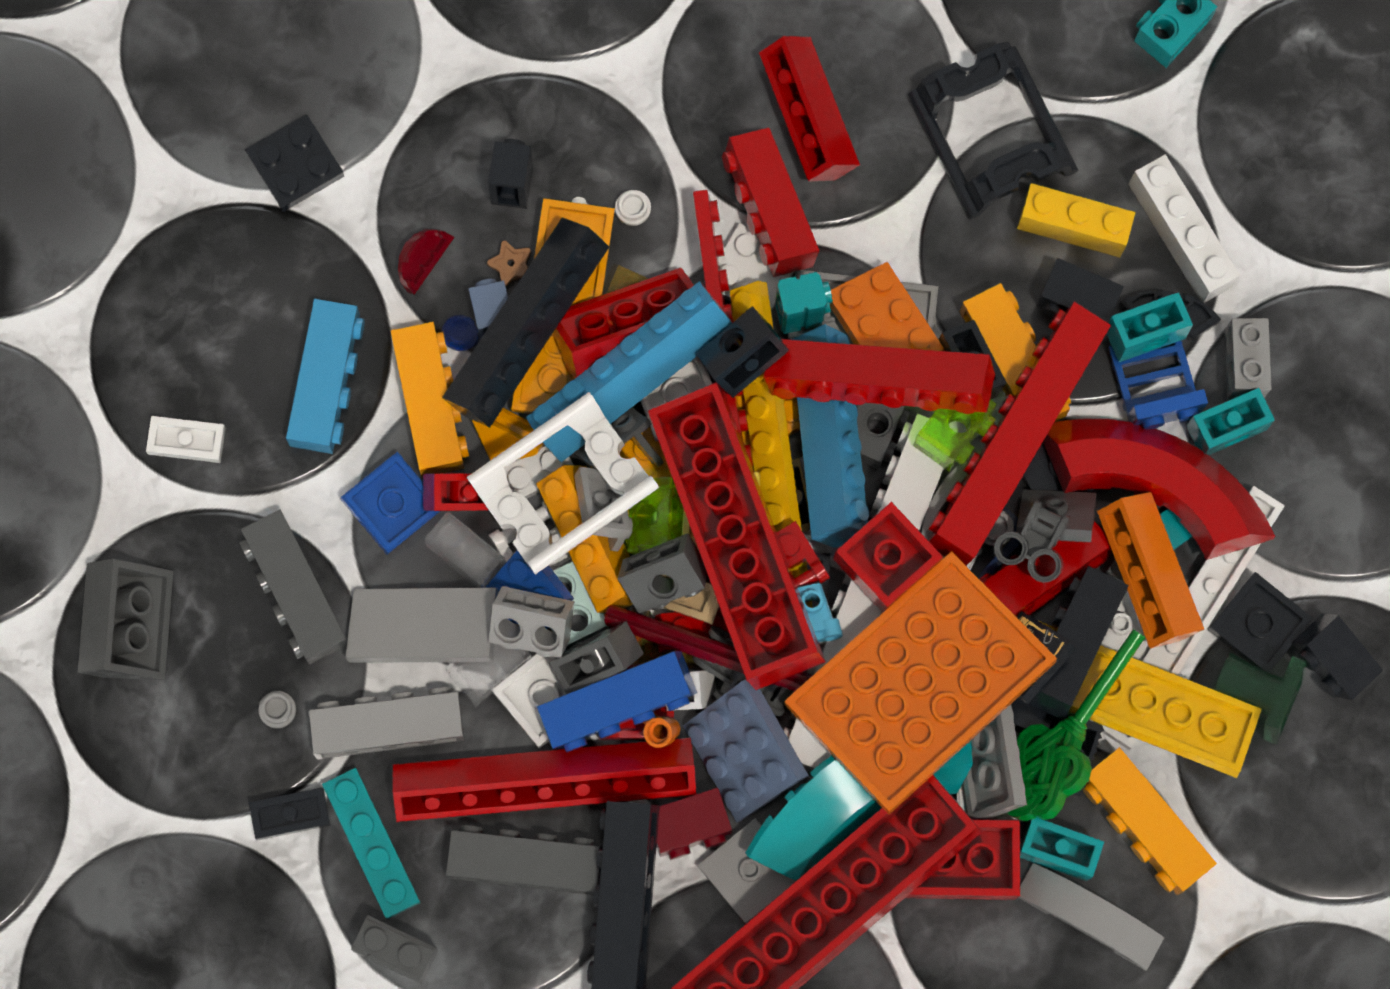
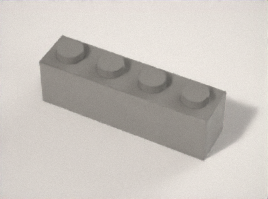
M442 687L428 690L429 695L414 697L413 692H401L392 694V700L377 702V697H361L354 700L355 705L340 706L339 701L317 704L318 709L309 710L313 755L316 759L465 741L460 696L458 692H451V688Z

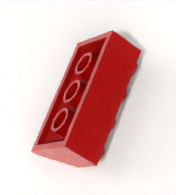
M678 268L570 306L553 334L566 368L573 379L577 378L591 367L595 361L614 349L627 336L633 334L651 320L655 314L661 312L679 298L683 292L693 287L694 284L684 270Z

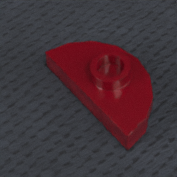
M424 229L415 233L404 244L399 255L397 270L400 283L408 293L416 294L455 238L454 236L439 229Z

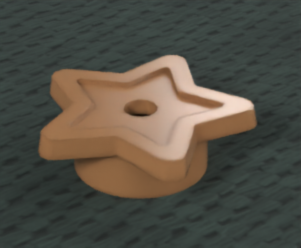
M502 241L500 254L489 259L487 266L498 271L500 280L504 281L505 286H507L512 280L523 277L528 269L526 262L532 251L530 248L514 249L507 241ZM508 261H514V265L509 266Z

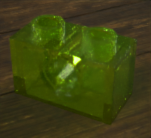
M990 399L987 413L974 412L972 414H964L956 410L938 409L919 431L913 446L947 471H950L956 462L963 465L975 448L971 445V442L977 434L984 437L990 426L995 423L996 419L992 414L997 404ZM953 421L961 422L967 431L964 433L954 432L950 428L949 423Z
M653 478L659 488L628 509L629 517H631L633 522L631 536L625 540L628 546L627 553L635 555L682 536L684 508L673 478ZM657 512L656 520L651 525V517Z

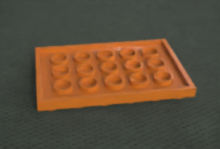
M951 551L790 695L784 703L888 814H891L1057 662V658Z

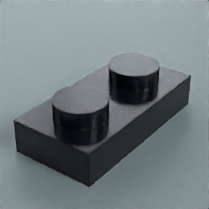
M323 787L249 802L254 835L257 841L331 826Z

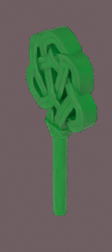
M1134 629L1131 631L1074 716H1068V718L1060 721L1053 729H1049L1043 724L1030 725L1020 733L1017 745L1020 751L1019 758L1027 805L1009 811L1008 814L1022 821L1035 818L1042 820L1055 818L1063 809L1066 798L1077 793L1086 785L1092 771L1089 757L1081 751L1083 741H1085V730H1087L1086 723L1146 638Z

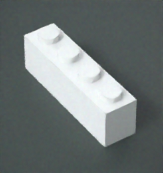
M1166 154L1136 170L1128 185L1199 300L1205 303L1231 289L1241 275Z

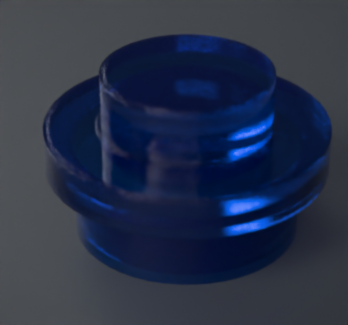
M456 315L449 318L443 325L442 332L445 343L450 349L466 351L475 345L478 339V329L471 318L464 315Z

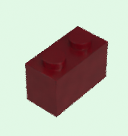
M718 788L660 806L657 849L660 857L668 855L670 860L679 859L691 854L690 847L704 843L705 848L708 849L727 842L725 836L732 833Z

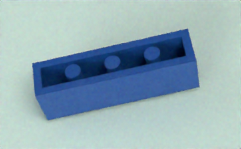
M674 651L539 705L537 709L552 748L564 747L566 752H570L587 745L585 738L598 733L600 739L620 732L619 724L629 720H633L634 725L655 718L654 710L667 706L669 712L690 704L688 697L697 694V690L682 651Z

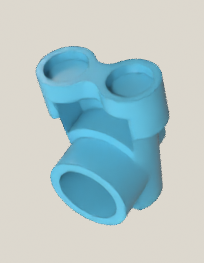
M816 583L798 587L818 642L840 639L843 636L839 619L832 616L822 584ZM808 601H816L819 603V605L817 607L810 608L805 603Z

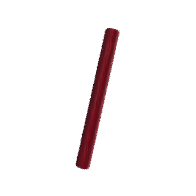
M610 605L606 610L604 622L607 626L614 627L627 621L635 636L744 674L735 647L615 605ZM803 671L773 684L795 692L813 675Z

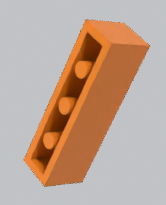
M1148 492L1120 498L1098 510L1097 513L1124 583L1129 585L1127 591L1149 648L1152 649L1180 642L1205 630L1152 493Z

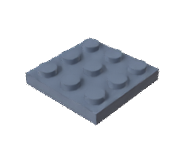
M746 679L683 725L689 738H691V743L707 768L708 774L719 789L727 808L737 823L748 818L809 776L761 690H755Z

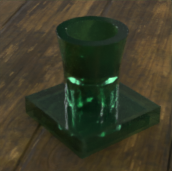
M1230 652L1214 690L1261 708V714L1268 716L1264 725L1263 740L1277 745L1303 683L1307 661L1292 656L1284 678H1281L1246 662Z

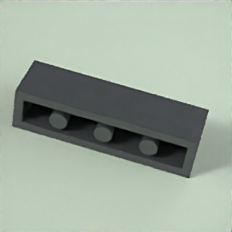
M281 509L242 528L241 531L245 540L239 543L249 562L256 559L261 572L255 575L265 594L272 591L278 603L272 606V609L281 627L286 624L289 625L294 636L289 638L288 641L297 659L304 656L310 665L346 647L347 639Z
M461 825L460 831L451 830L446 877L453 880L594 895L595 887L598 885L600 870L597 868V852L599 847L594 846L595 840L587 838H573L571 844L557 842L558 836L536 833L535 839L520 838L519 831L498 829L497 835L483 834L482 827Z

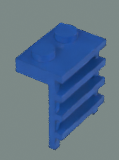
M1182 341L1173 343V346L1156 349L1122 362L1118 361L1112 346L1108 347L1112 361V370L1115 371L1118 391L1120 390L1123 399V409L1126 411L1128 421L1134 425H1143L1144 429H1155L1165 425V423L1179 420V422L1189 421L1194 415L1201 413L1208 404L1205 390L1196 391ZM1177 355L1180 366L1125 378L1124 367ZM1183 376L1184 387L1131 399L1128 388Z

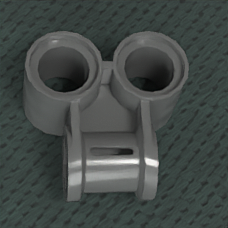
M1036 500L1023 524L1022 532H1005L995 541L994 552L997 559L1006 565H1017L1028 559V571L1036 581L1044 583L1055 580L1062 573L1064 564L1061 555L1053 550V548L1059 542L1070 520V516L1066 514L1060 516L1042 507V502ZM1040 518L1048 522L1049 524L1053 525L1054 528H1051L1039 522L1038 519ZM1009 537L1018 539L1022 544V553L1016 559L1006 557L1002 550L1004 541ZM1041 555H1050L1056 562V569L1050 576L1041 575L1036 569V560Z

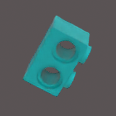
M1159 0V3L1162 5L1155 13L1150 10L1147 11L1137 23L1136 27L1139 31L1134 42L1167 68L1212 19L1218 7L1212 1ZM1177 5L1188 6L1192 10V14L1181 13L1177 9ZM1162 29L1168 33L1170 38L1160 39L1154 34V30Z

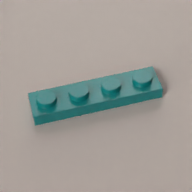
M354 768L323 783V788L385 918L388 920L420 904L421 902L357 769Z

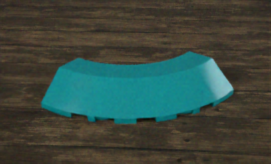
M971 741L934 773L935 777L950 794L958 793L973 765ZM832 755L810 772L813 778L809 782L800 785L795 791L791 790L785 796L788 803L775 818L771 815L768 816L745 852L749 858L797 881L882 808Z

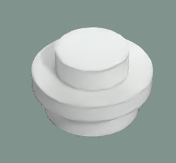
M629 190L618 197L615 204V212L622 223L629 226H637L648 219L651 213V203L644 193L638 190Z

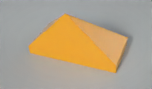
M504 407L490 428L472 420L490 460L533 431L528 420ZM542 442L519 459L537 455L544 446V443Z

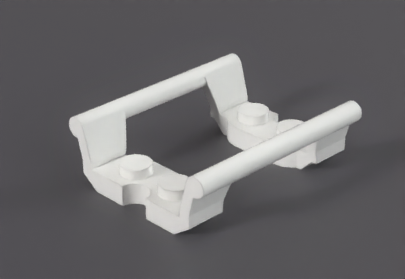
M590 392L467 476V479L503 530L512 528L517 531L516 539L512 543L535 575L659 488L653 477L648 476L635 457L625 459L620 456V451L625 445L605 418ZM569 425L581 434L585 440V451L588 458L610 489L622 496L552 544V536L549 529L527 498L520 493L512 492L508 486L505 468Z

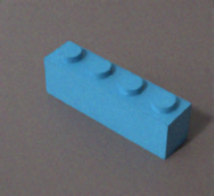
M314 299L286 436L290 447L333 454L334 445L341 444L344 431V423L339 422L341 410L348 409L351 396V388L346 387L348 375L355 374L358 353H354L353 349L355 339H362L365 319L360 318L358 307L355 305Z

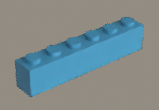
M699 281L693 287L683 292L679 298L665 309L655 314L651 320L633 334L627 336L605 356L595 361L591 367L577 378L568 382L564 388L545 403L539 405L526 419L533 430H535L590 392L605 418L611 424L696 358V353L732 324V322ZM567 425L543 443L560 462H563L585 444V440L581 434Z
M826 324L791 339L850 344L847 334ZM797 397L811 539L836 548L847 542L865 526L869 518L864 489L865 476L862 470L860 452L862 445L857 425L858 410L856 405L847 401L829 400L828 402H817L811 398Z

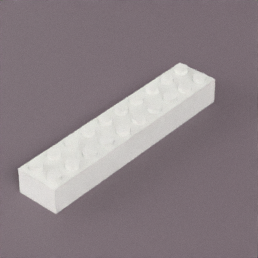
M920 414L916 415L913 424L906 422L895 449L901 452V456H892L882 482L888 485L887 491L879 489L869 517L874 518L892 501L907 519L920 530L958 429ZM847 574L843 584L849 586L847 592L839 590L831 611L833 618L839 619L843 636L834 641L819 642L826 662L808 669L807 673L812 675L882 614L877 606ZM791 712L789 719L796 722L792 730L785 727L784 733L808 773V777L813 778L810 772L829 758L831 753Z

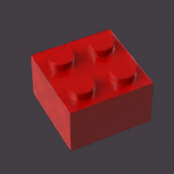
M891 501L835 552L833 560L883 613L936 566L943 556Z

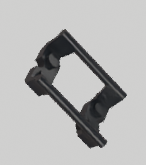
M1009 42L998 43L977 52L974 57L975 64L971 67H962L955 62L932 72L921 80V83L915 90L908 94L970 219L980 216L992 202L1018 191V181L1022 177H1032L1036 182H1039L1063 171L1065 176L1073 175L1078 171L1016 46L1011 47ZM1013 72L1049 143H1030L1000 156L990 163L986 171L967 182L936 120L941 103L946 100L959 102L996 87L1002 83L1006 74Z

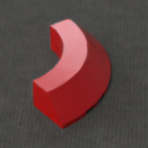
M1084 418L1055 422L1043 441L1064 493L1085 489L1110 490L1111 487L1134 491V495L1151 492L1156 505L1160 507L1164 505L1181 519L1180 523L1193 536L1206 560L1273 540L1276 537L1264 513L1243 485L1219 462L1204 454L1199 448L1174 435L1156 428L1144 429L1143 425H1134L1128 421Z

